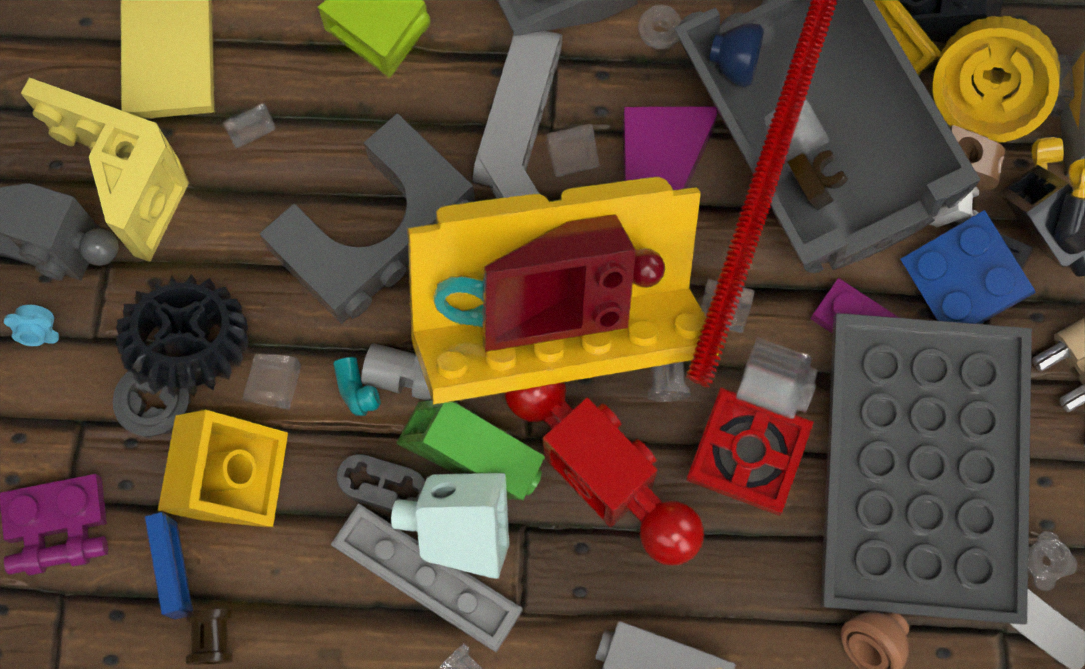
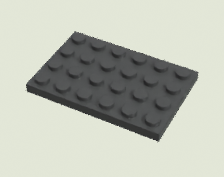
M836 313L833 317L820 607L1020 625L1027 624L1032 328Z

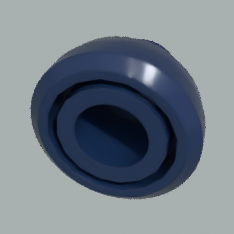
M743 24L731 29L724 36L716 34L713 40L710 61L718 63L723 75L729 81L744 88L752 84L764 36V29L761 24Z

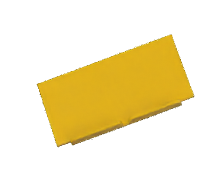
M650 177L567 189L562 192L561 200L549 202L541 194H528L443 206L436 212L438 224L408 228L412 343L433 405L690 361L694 357L692 355L696 352L694 349L698 346L696 344L700 340L698 337L702 335L700 331L704 329L702 327L706 323L704 319L707 318L689 289L701 193L699 189L694 187L673 190L667 180L660 177ZM617 215L636 250L643 248L655 250L662 256L665 262V273L658 284L649 288H642L632 284L628 328L485 352L483 347V327L459 324L449 320L437 310L433 298L438 283L451 277H468L484 281V266L568 221ZM452 293L446 297L449 305L461 311L475 309L483 304L481 299L469 293Z

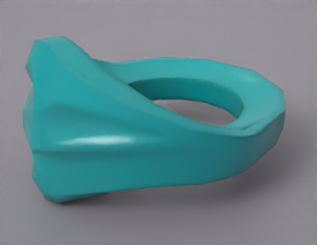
M451 277L438 283L433 297L437 310L453 322L483 327V304L474 309L461 311L449 305L446 297L452 293L462 292L475 295L483 301L484 281L468 277Z

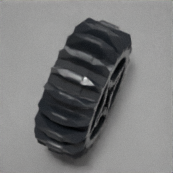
M192 274L185 283H178L171 275L168 285L161 287L152 281L149 294L136 291L134 297L136 304H124V318L118 319L116 326L118 336H116V347L118 353L122 355L123 367L128 372H132L134 380L139 385L148 382L149 388L155 394L167 386L168 393L174 398L180 388H187L188 392L195 397L198 389L197 386L205 384L208 388L214 390L216 385L215 377L218 376L230 380V375L232 374L231 366H241L243 360L242 351H246L248 346V336L246 333L248 330L247 318L244 317L238 300L231 299L230 292L227 291L226 286L215 289V284L210 278L198 285L197 280ZM218 325L220 328L219 334L212 343L208 342L206 338L210 335V329ZM156 327L159 332L154 335L155 341L147 347L145 345L146 340Z

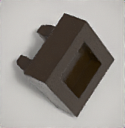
M831 150L819 153L813 163L804 152L787 161L809 202L817 210L834 201L827 188H839L848 180L843 170L833 176L824 175L825 166L837 159Z

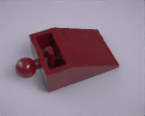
M617 215L568 221L484 266L483 347L485 352L628 328L632 284L642 288H649L658 284L665 273V262L662 256L649 248L636 250Z

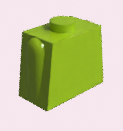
M325 0L318 6L325 30L389 78H391L430 25V16L427 13L426 4L423 0Z

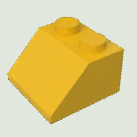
M209 410L175 415L158 511L201 521L273 527L288 432Z

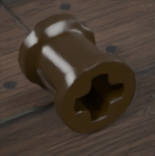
M206 609L186 613V621L191 623V654L186 656L187 665H215L232 662V654L227 652V621L232 619L231 610Z

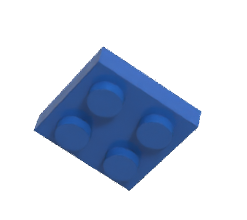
M985 210L901 258L937 321L981 324L1036 293Z

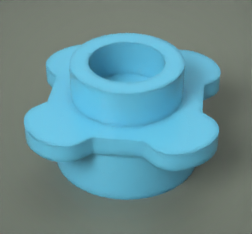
M22 305L16 309L15 314L5 316L4 324L13 331L12 339L23 345L40 346L44 342L49 344L56 343L59 339V333L52 329L54 315L44 307Z

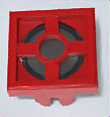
M720 388L686 481L780 516L814 422Z

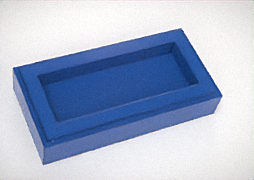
M162 512L145 516L161 613L175 620L186 617V613L193 611L178 524Z

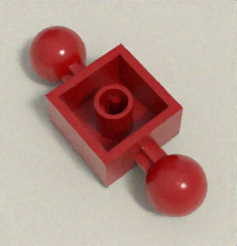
M565 382L504 392L508 407L517 417L529 422L545 421L552 429L543 437L544 459L609 528L615 525L630 510L641 522L640 540L646 553L656 562L668 566H676L690 561L698 554L704 541V526L701 518L687 504L678 501L662 502L651 491L658 469L653 465L657 460L649 448L640 440L635 439L631 443L618 429L622 424L610 408L603 403L596 407L587 397L573 410L565 401L567 392Z

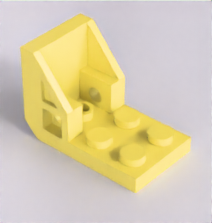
M29 77L21 94L34 109L32 114L46 124L50 129L49 135L55 140L68 146H74L76 142L89 146L91 153L88 157L106 223L133 256L150 262L189 184L179 158L159 126L155 122Z

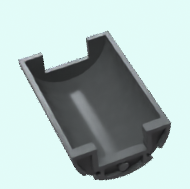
M764 0L759 7L745 14L738 12L730 15L721 25L720 14L715 7L705 13L694 12L686 16L678 26L674 27L680 43L752 174L756 172L754 170L758 166L756 163L760 161L758 159L761 156L760 151L764 150L762 146L765 145L764 140L767 139L765 136L769 134L767 132L771 128L769 124L773 123L771 119L774 118L773 113L776 112L774 109L777 107L776 103L780 101L778 97L781 96L782 86L785 85L783 82L787 80L785 76L788 75L787 70L790 69L789 65L792 64L790 61L793 59L794 49L797 48L796 44L798 43V38H800L799 34L802 32L801 28L804 27L803 23L812 0ZM873 0L836 1L837 5L834 6L836 9L832 11L834 15L831 16L832 21L829 22L830 26L827 27L829 30L826 32L825 42L822 43L824 46L820 48L822 52L819 53L818 63L815 64L817 67L814 69L815 73L812 75L813 79L810 80L811 84L807 91L808 94L805 96L806 100L803 107H801V116H799V121L796 123V131L791 139L792 143L789 145L790 148L784 161L785 164L782 167L783 170L780 172L781 175H779L778 186H775L776 192L773 194L774 197H771L772 203H770L772 211L804 269L810 273L821 272L824 270L821 264L828 262L833 270L851 265L899 243L934 222L933 217L938 214L943 203H946L948 208L956 206L980 181L979 176ZM751 23L761 24L764 29V36L752 84L744 88L729 81L723 75L718 63L710 61L713 40L716 34L724 36L737 26ZM831 150L837 159L825 166L824 175L833 176L843 170L848 180L839 188H827L834 201L817 210L809 202L787 161L804 152L813 163L819 153Z

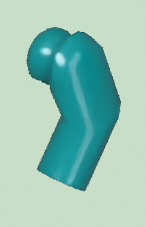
M346 357L335 361L333 365L339 392L352 414L355 416H366L368 411L377 410L381 404L379 392L371 385L363 387L357 358Z

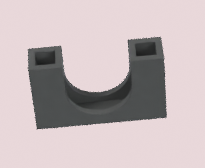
M398 113L364 142L369 162L407 200L403 221L391 236L380 243L367 247H350L339 244L329 238L295 203L259 233L267 249L340 324H343L349 317L356 318L360 316L370 306L372 296L382 287H391L403 277L407 269L406 266L409 264L408 228L438 224L436 212L443 206L475 202L473 185Z

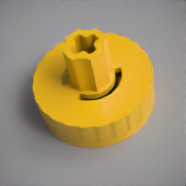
M991 16L973 21L971 24L958 30L948 40L939 56L933 77V98L935 104L950 127L952 125L985 136L997 143L1021 138L1039 127L1047 119L1056 103L1060 83L1058 53L1048 36L1044 35L1038 27L1029 24L1025 20L1010 16ZM994 67L1003 68V71L994 70ZM972 75L974 76V83L977 89L984 94L983 96H980L975 91L972 85ZM1021 80L1018 90L1011 97L1004 99V96L1012 93L1018 87Z

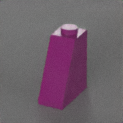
M715 106L624 107V181L660 177L667 180L673 190L687 189L712 136L717 108Z

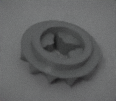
M127 372L119 380L113 394L114 414L119 423L130 433L149 439L160 434H170L174 425L175 415L185 414L188 404L191 403L188 389L180 388L174 398L168 393L167 386L161 389L159 398L164 402L163 404L166 406V409L151 407L147 412H144L147 404L137 393L139 391L155 395V393L149 388L148 382L139 385L134 380L132 372Z

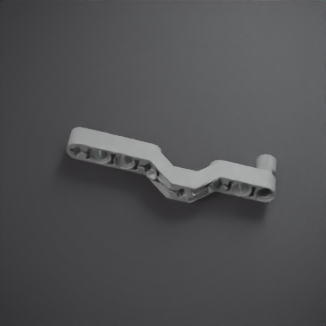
M541 31L513 36L473 171V183L490 187L496 199L539 194L526 173V169L558 64L562 46V34ZM375 343L371 344L362 369V384L396 393H401L403 387H408L412 389V397L427 401L432 400L416 354Z

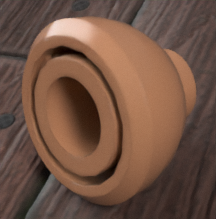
M862 613L851 618L841 629V640L845 652L860 669H904L909 656V641L907 638L909 626L906 620L898 613Z

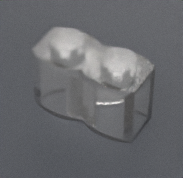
M757 337L744 369L736 399L793 419L797 410L806 412L816 385L814 381L818 370L810 367L811 356Z

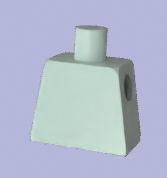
M506 474L431 475L426 479L418 501L396 499L391 515L392 528L418 532L420 557L426 562L499 579L509 547Z

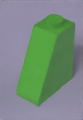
M432 400L418 402L396 442L399 446L455 474H506L507 499L523 500L525 495L528 496L535 490L542 476V471L539 468L545 458L544 455L453 401L434 405Z

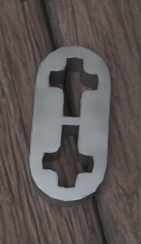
M357 454L348 457L341 463L337 472L338 485L348 498L392 512L396 499L400 498L395 492L387 490L388 484L404 487L407 480L413 481L412 486L419 494L417 498L408 497L407 500L418 501L425 484V480L418 472L367 455ZM361 467H367L366 472L369 477L378 480L379 484L377 487L362 483L359 490H354V483L348 476L351 472L359 473Z

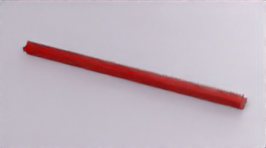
M812 0L810 2L811 6L808 7L809 11L806 13L807 16L803 23L804 27L801 28L802 32L799 34L800 38H798V43L796 44L797 48L794 49L795 53L790 61L792 64L789 65L788 75L785 76L787 80L783 82L785 85L782 86L781 96L778 97L780 101L776 103L777 107L774 109L776 112L773 113L774 118L771 119L773 123L769 124L771 128L767 130L769 134L765 136L767 139L764 140L765 145L762 146L764 150L760 151L761 156L758 157L760 161L756 163L758 166L755 167L754 170L756 172L753 173L754 178L751 179L753 183L749 184L750 189L747 190L749 194L745 196L747 200L743 202L745 204L742 206L744 211H741L740 215L742 216L738 217L740 222L736 223L738 227L734 229L736 233L732 235L734 239L730 241L732 243L729 245L731 250L727 251L728 256L725 257L727 261L723 262L725 267L721 268L723 272L719 274L721 278L717 280L719 283L715 286L717 289L713 292L716 295L712 296L713 300L710 302L712 306L708 308L710 312L706 313L707 318L704 319L706 323L702 325L704 329L700 331L702 335L698 337L700 340L696 343L698 346L694 349L696 352L692 355L694 357L691 359L692 363L687 371L689 375L686 378L704 387L711 388L707 383H713V380H710L709 377H715V374H712L711 371L716 372L717 370L713 368V365H719L715 362V359L720 360L717 354L722 355V351L718 349H724V345L720 343H726V339L722 337L728 338V334L724 333V331L730 332V328L726 327V325H732V322H729L728 319H734L733 316H730V313L735 315V311L732 308L737 309V305L734 302L739 303V299H736V297L741 298V294L737 292H743V288L739 286H745V282L741 280L746 281L747 277L743 276V274H749L745 268L750 270V265L747 263L752 264V259H749V257L754 258V254L750 252H756L754 247H757L758 243L754 241L759 242L760 237L758 236H761V231L759 230L763 231L762 225H765V220L763 219H767L766 214L769 213L767 208H770V203H772L771 197H774L773 194L776 192L775 186H778L779 175H781L780 172L783 170L782 167L787 158L789 145L792 143L791 139L796 131V123L799 121V116H801V107H803L806 100L805 96L808 94L807 91L811 84L810 80L813 79L812 75L817 67L815 64L818 63L819 53L822 52L820 48L824 46L822 43L825 42L824 38L829 30L827 27L830 26L829 22L832 21L831 16L834 15L832 11L836 9L834 6L837 5V0Z

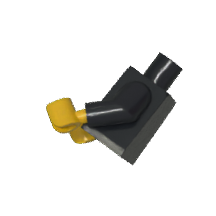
M1056 137L1041 138L1036 140L1031 147V155L1035 167L1004 188L999 194L1046 256L1062 268L1069 266L1075 276H1085V159L1077 160L1069 166L1068 173L1071 187L1068 182L1047 169V163L1061 162L1063 160L1064 147L1062 139Z

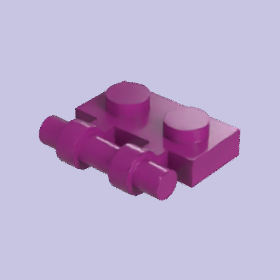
M92 474L0 493L3 540L9 543L24 541V548L21 553L4 557V567L8 575L26 572L30 576L45 573L47 567L70 563L74 567L89 564L90 558L108 555V543L105 536L89 539L88 528L107 524L102 477ZM68 532L66 544L51 547L45 546V536Z

